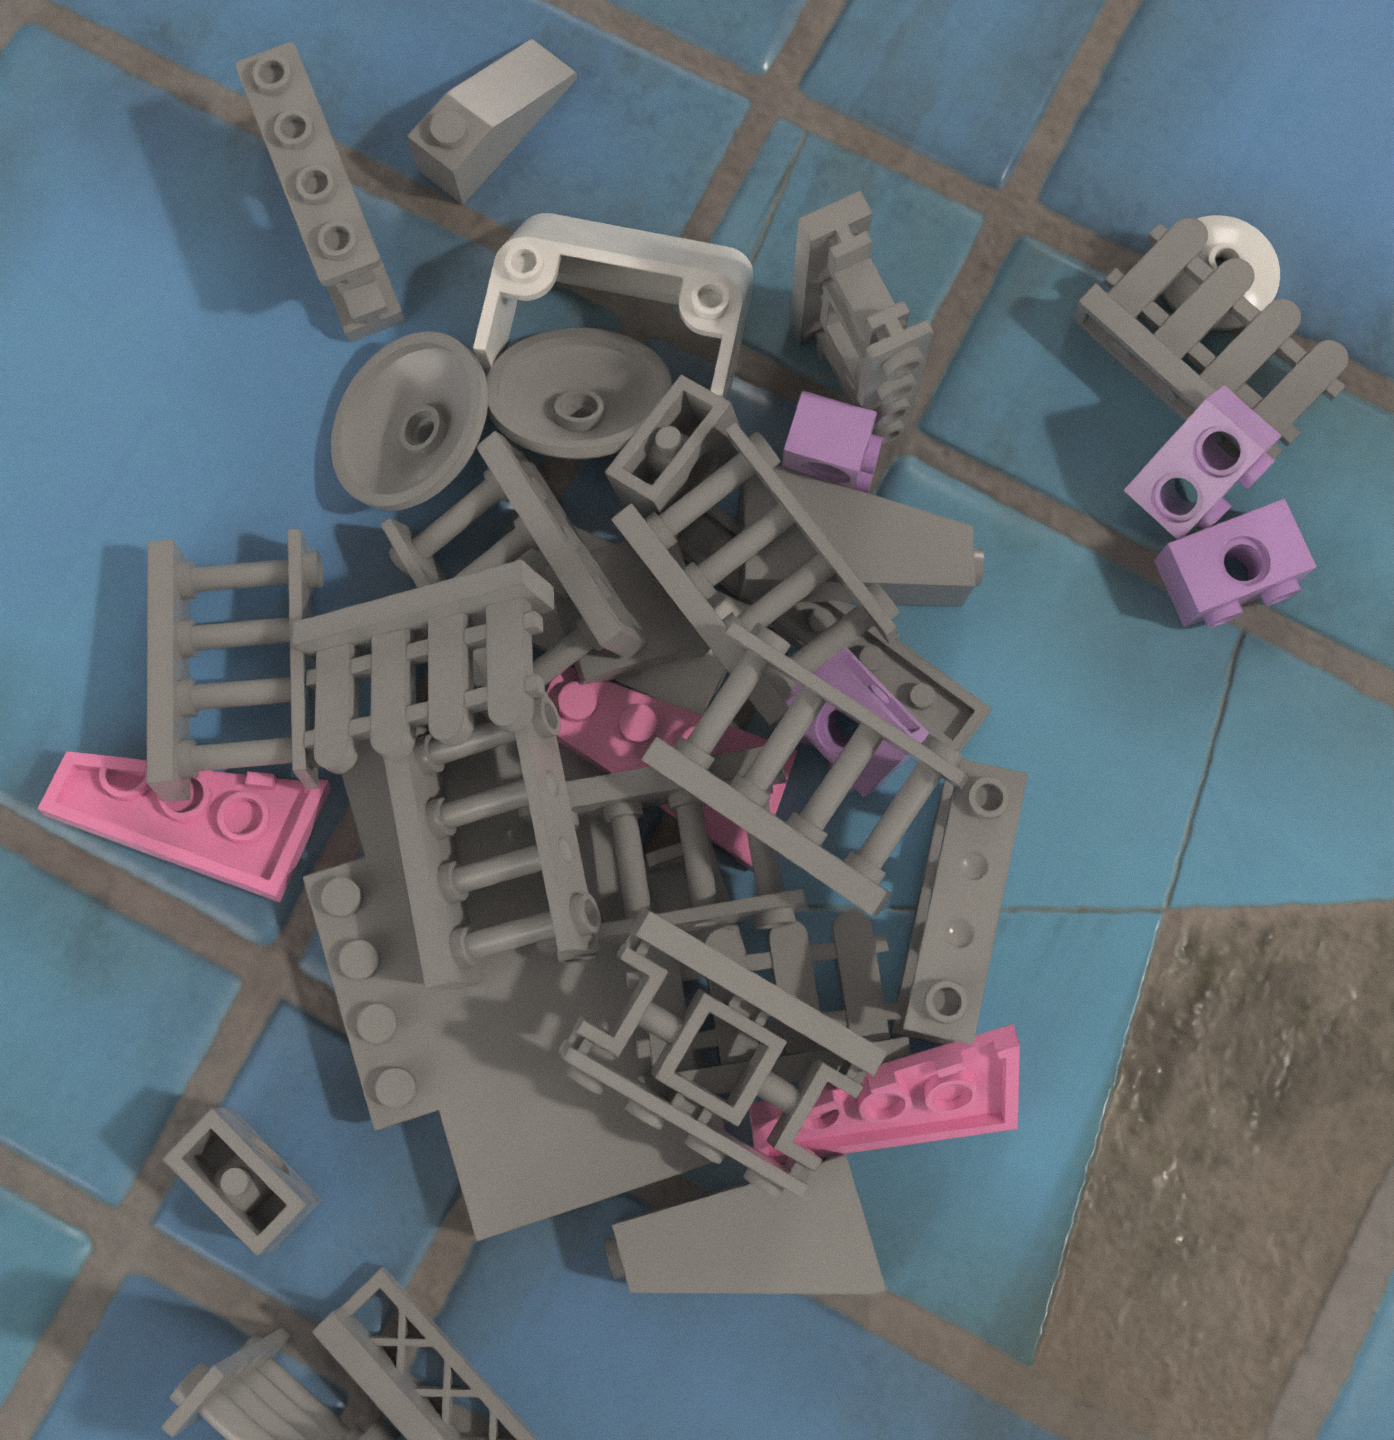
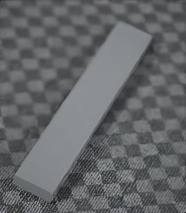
M714 505L676 535L684 562L687 565L691 562H694L696 566L701 564L739 534V522ZM739 567L715 585L736 600H739ZM739 600V601H741V602H743V603H745V604L751 606L752 604H754V603H755L756 601H758V600ZM799 601L769 624V626L801 649L855 607L843 601ZM875 626L847 646L856 658L932 736L946 743L959 753L992 710L991 707L897 638L888 644Z

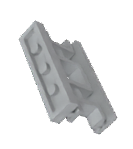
M288 42L239 60L236 63V69L317 277L323 286H327L349 342L405 322V317L295 44Z
M860 190L799 218L789 327L799 346L814 339L817 340L816 354L821 362L826 359L828 360L851 405L877 412L872 434L884 437L881 445L884 446L905 432L904 426L908 424L934 331L928 320L908 327L907 322L910 311L904 300L897 304L894 303L870 258L873 242L869 236L873 213Z
M642 907L628 930L631 932L624 944L622 943L616 956L643 972L644 975L610 1033L586 1018L579 1016L573 1026L574 1030L568 1039L565 1038L558 1050L562 1059L570 1063L565 1074L596 1094L601 1095L606 1085L627 1096L630 1100L625 1109L654 1128L661 1130L666 1120L689 1133L684 1143L705 1158L717 1164L721 1163L725 1155L737 1160L748 1167L743 1178L767 1194L779 1199L785 1188L798 1197L803 1198L809 1188L805 1181L811 1171L815 1172L822 1159L813 1151L794 1141L826 1083L833 1084L857 1099L864 1087L861 1083L866 1074L869 1073L875 1076L888 1052ZM653 945L729 990L725 1000L721 1002L698 989L681 1019L653 1003L652 999L669 971L645 957L650 946ZM709 1012L761 1042L727 1101L675 1071ZM771 1015L845 1059L839 1071L814 1057L797 1087L770 1072L787 1041L763 1027L769 1016ZM637 1026L666 1042L650 1073L655 1079L672 1088L668 1098L590 1053L589 1050L593 1043L619 1057ZM756 1096L782 1110L781 1116L766 1141L773 1148L789 1157L786 1164H780L708 1122L712 1114L715 1113L739 1127Z

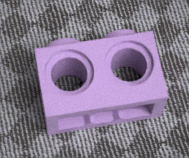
M1224 385L1203 401L1124 491L1178 540L1185 537L1196 526L1200 530L1214 526L1232 507L1224 499L1228 492L1238 482L1248 490L1275 462L1266 452L1282 436ZM1217 432H1226L1236 438L1240 446L1239 458L1228 457L1218 449L1216 444ZM1175 478H1183L1193 484L1197 491V502H1188L1178 495L1175 489Z
M802 390L784 447L782 467L868 493L884 438L872 434L877 412Z

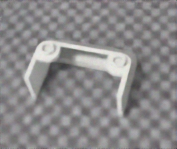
M541 213L524 221L497 252L473 346L475 355L482 365L485 377L494 361L506 351L517 301L538 299L548 293L555 282L679 305L680 316L690 330L703 336L722 339L711 392L729 401L753 289L752 265L749 259L739 250L557 214Z

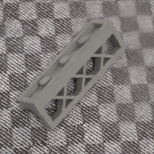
M385 1267L380 1268L340 1308L331 1312L312 1331L314 1336L407 1440H540ZM379 1289L399 1309L398 1336H373L354 1315ZM410 1321L423 1336H408V1322ZM382 1346H397V1361ZM407 1346L433 1347L444 1359L443 1386L416 1385L406 1373ZM453 1370L468 1387L453 1386ZM428 1397H443L442 1413ZM452 1397L479 1398L490 1410L489 1437L462 1436L451 1424ZM499 1421L513 1437H498Z

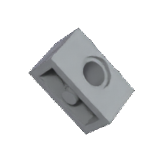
M680 375L605 471L622 506L626 508L632 503L644 519L654 511L659 516L730 461L737 451L732 446L725 430L735 422L740 427L732 403L687 377Z
M232 1107L211 1108L162 1159L256 1256L276 1250L323 1201Z

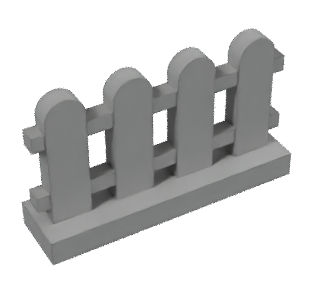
M1183 218L1175 223L1170 230L1159 223L1147 237L1154 246L1126 275L1115 268L1105 278L1103 284L1110 289L1108 293L1095 283L1078 301L1073 321L1184 421L1194 413L1207 397L1225 385L1282 436L1279 440L1288 447L1301 433L1293 425L1301 414L1321 394L1325 395L1332 402L1346 387L1337 378L1348 364L1347 350L1337 341L1325 340L1315 345L1309 353L1306 352L1291 338L1301 322L1300 309L1294 302L1287 299H1277L1260 311L1244 297L1251 288L1255 277L1254 270L1247 261L1240 258H1231L1224 261L1214 271L1198 257L1208 240V230L1203 222L1196 218ZM1184 271L1200 287L1170 316L1154 301ZM1230 312L1246 328L1216 357L1200 341ZM1139 316L1156 330L1154 334L1137 320ZM1276 352L1293 369L1263 399L1246 382ZM1184 357L1188 358L1202 373L1198 375L1182 359ZM1217 432L1216 444L1218 449L1228 457L1239 458L1240 446L1236 438L1226 432ZM1275 443L1266 453L1275 460L1283 449Z
M521 559L293 622L292 646L316 660V668L306 671V686L315 691V729L304 732V747L314 752V758L318 765L334 774H342L349 771L356 763L359 755V741L370 739L371 746L377 753L389 760L396 761L403 759L412 751L416 740V727L428 725L430 734L450 747L459 746L468 740L474 728V713L488 710L490 720L507 732H518L524 729L533 717L534 698L545 696V680L537 674L533 675L532 635L543 633V617L540 614L554 611V587ZM487 647V686L474 689L473 650ZM428 662V701L416 704V665ZM371 677V715L359 718L360 680Z
M855 909L846 910L834 917L830 925L831 943L810 946L808 932L804 925L797 920L796 923L788 926L769 929L766 936L768 952L745 955L744 944L740 935L729 928L716 929L705 937L703 943L750 971L771 969L774 985L819 1012L820 1008L812 962L834 959L842 1010L824 1012L823 1014L887 1051L888 1053L881 1064L911 1055L908 1037H890L887 1020L900 1017L897 1002L884 1003L877 953L889 951L887 936H874L872 923L869 917L862 911ZM653 945L650 946L645 957L669 971L652 1002L680 1019L686 1011L682 981L706 978L708 994L721 1002L725 1000L729 993V990L685 964L680 965L678 960ZM638 970L626 973L628 989L637 987L644 975L643 972ZM711 1013L713 1029L697 1032L675 1071L714 1094L728 1093L734 1090L759 1044L755 1038ZM779 1020L766 1021L763 1026L787 1041L783 1053L780 1054L770 1072L789 1083L801 1081L814 1057L838 1071L845 1060ZM647 1032L648 1039L635 1041L637 1058L651 1056L653 1067L666 1042ZM716 1046L717 1064L694 1066L692 1050ZM652 1074L638 1076V1081L668 1098L672 1088L655 1079Z

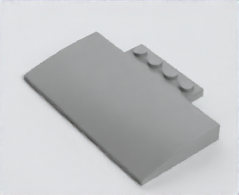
M550 682L545 685V692H547ZM482 712L474 713V726L489 722ZM370 739L359 741L358 759L349 771L342 773V778L365 857L304 876L303 880L374 1131L439 1111L476 1241L713 1163V1161L700 1155L684 1143L689 1135L687 1131L668 1120L665 1121L661 1130L654 1128L625 1109L630 1100L627 1096L606 1085L601 1095L596 1094L565 1074L570 1063L562 1059L558 1050L565 1038L568 1039L574 1030L573 1026L579 1016L586 1018L610 1033L636 989H628L626 973L638 971V969L616 956L622 943L600 947L598 957L595 959L563 964L558 963L557 954L548 955L539 950L536 942L482 957L479 964L481 984L459 990L425 989L384 758L372 748ZM516 741L445 763L444 770L442 771L446 796L449 802L524 779ZM558 742L566 782L609 774L606 771L602 772ZM518 809L459 826L454 834L459 864L461 866L537 844L534 828L519 817ZM604 815L578 820L579 828L576 829L588 893L597 903L601 923L624 920L626 916L612 823L605 822ZM542 871L470 891L466 899L471 928L474 931L550 910ZM648 886L651 909L653 913L657 914ZM639 1026L635 1028L619 1057L593 1043L589 1050L590 1053L637 1080L639 1075L651 1074V1056L637 1058L635 1041L648 1039L647 1031ZM692 1050L694 1066H704L705 1063L701 1050ZM713 1113L708 1122L726 1131L722 1117Z

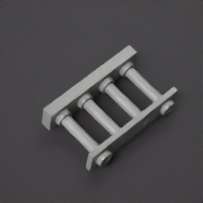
M736 422L729 426L725 431L732 446L739 454L659 516L654 511L644 519L631 503L611 519L729 674L732 673L746 652L745 649L737 645L726 634L732 622H735L751 632L756 623L767 627L833 575H835L857 603V606L792 655L790 659L813 673L873 626H875L888 644L899 637L898 628L892 620L901 613L894 602L877 582L867 589L772 469L781 461L758 431L748 438ZM755 474L778 504L701 564L696 566L694 562H691L682 569L668 551L678 542L674 536ZM794 524L816 551L817 555L736 617L731 612L724 619H721L707 601L716 593L713 587ZM768 666L748 698L769 726L775 730L789 709L786 702L796 695L792 689L798 684L776 669Z
M494 431L476 446L489 467L483 473L485 480L422 532L414 530L392 518H388L381 524L382 529L393 546L389 550L391 560L419 588L449 579L435 556L437 551L501 499L505 502L510 501L519 515L513 521L515 528L455 577L516 561L531 548L536 551L541 550L550 565L544 570L546 575L544 579L554 587V603L562 597L566 600L571 599L581 614L576 619L577 628L533 662V675L537 674L544 679L545 685L593 648L598 651L605 648L629 659L648 644L525 449L497 431ZM487 647L473 650L474 684L477 689L487 686ZM488 710L481 711L485 718L491 721L488 716Z
M300 528L288 529V559L196 567L193 561L186 560L173 539L148 541L146 783L164 802L190 800V778H197L199 771L292 763L293 772L306 790L319 789L318 767L321 766L315 761L314 752L304 747V732L315 729V691L306 686V671L316 668V660L292 646L293 622L314 617V588L323 587L324 575L319 550L311 551ZM289 584V617L196 625L194 619H190V599L198 598L199 592ZM290 643V677L196 684L193 678L190 679V658L197 657L199 650ZM291 702L292 737L197 745L194 739H190V717H197L199 710Z
M732 622L726 634L737 645L745 649L746 652L688 739L686 740L681 736L673 747L656 737L641 760L870 915L877 917L892 895L891 892L879 885L886 874L881 870L882 866L941 778L959 790L963 789L969 780L967 773L957 767L963 756L930 734L927 735L921 744L785 655L791 645L765 626L756 623L751 632L735 622ZM768 666H771L803 688L745 775L742 777L736 774L732 782L728 784L708 770L715 758L710 756V753ZM828 703L860 725L801 814L798 815L793 812L788 821L785 822L764 808L771 798L766 791L824 704ZM884 740L918 763L859 852L855 853L851 850L843 861L821 846L828 836L823 829Z
M546 692L545 696L534 698L533 717L530 723L518 732H507L492 721L474 726L473 732L466 742L459 746L450 747L434 738L430 734L429 728L420 726L416 727L415 745L406 757L393 761L383 756L425 989L459 990L481 984L479 964L482 957L554 937L556 938L558 952L591 954L600 951L597 932L601 926L600 913L596 901L588 893L556 737L561 728L560 718L556 706ZM516 741L524 779L450 802L447 800L442 775L445 763ZM529 805L537 844L464 866L459 864L454 838L457 827ZM542 871L550 910L478 931H474L471 928L466 902L470 891Z
M763 746L712 755L715 760L708 770L730 784L736 774L742 777L745 775ZM784 766L766 791L767 794L770 795L774 792L773 785L787 783ZM653 767L566 782L575 830L579 828L578 820L604 815V821L612 823L626 919L601 923L600 930L597 932L599 947L625 943L631 933L628 930L640 909L644 907L652 912L638 819L644 816L643 808L669 804V810L676 811L692 908L656 915L681 930L689 932L755 920L756 929L759 930L779 928L796 923L794 913L809 911L803 888L784 892L777 851L749 832H747L757 896L718 903L702 808L707 804ZM768 801L764 808L770 811ZM529 805L518 808L519 817L533 828ZM555 937L537 942L539 950L548 955L557 954L558 963H576L598 957V952L591 954L558 952Z
M962 759L958 765V768L966 772L969 778L963 789L959 790L946 780L941 786L896 999L900 1018L892 1019L890 1034L941 1046L955 1041L968 1045H973L1028 777L1027 773Z
M283 1328L274 1331L264 1338L255 1333L236 1353L216 1363L211 1368L203 1362L199 1363L171 1394L170 1399L178 1407L161 1426L167 1434L174 1437L204 1418L226 1440H397L401 1436L382 1417L366 1432L357 1424L350 1429L273 1358L292 1337Z

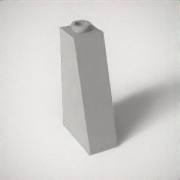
M780 465L772 468L865 587L868 589L877 582L895 605L962 607L975 586L981 585L984 574V554L982 548H974V529L972 525L857 489L848 488ZM755 474L739 486V533L778 504ZM794 524L739 566V600H759L817 555L816 551ZM835 575L831 576L800 600V602L843 601L856 603Z
M845 1154L822 1159L815 1172L811 1171L805 1181L809 1188L803 1198L784 1188L778 1199L746 1181L615 1220L612 1224L615 1237L604 1240L613 1278L616 1280L626 1277L630 1293L876 1294L886 1291Z

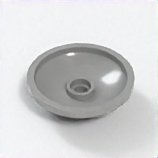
M595 328L557 329L536 334L514 344L494 361L486 376L488 387L487 412L493 424L502 434L530 451L566 460L598 459L621 452L672 387V379L663 360L648 346L629 336Z
M433 331L418 332L391 342L363 365L352 379L341 399L331 435L333 467L339 482L351 496L375 509L387 511L403 510L432 498L461 473L479 443L488 408V387L485 373L474 353L460 341L447 334Z

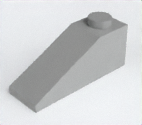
M533 39L528 40L448 91L407 135L418 171L461 205H464L577 80V72Z

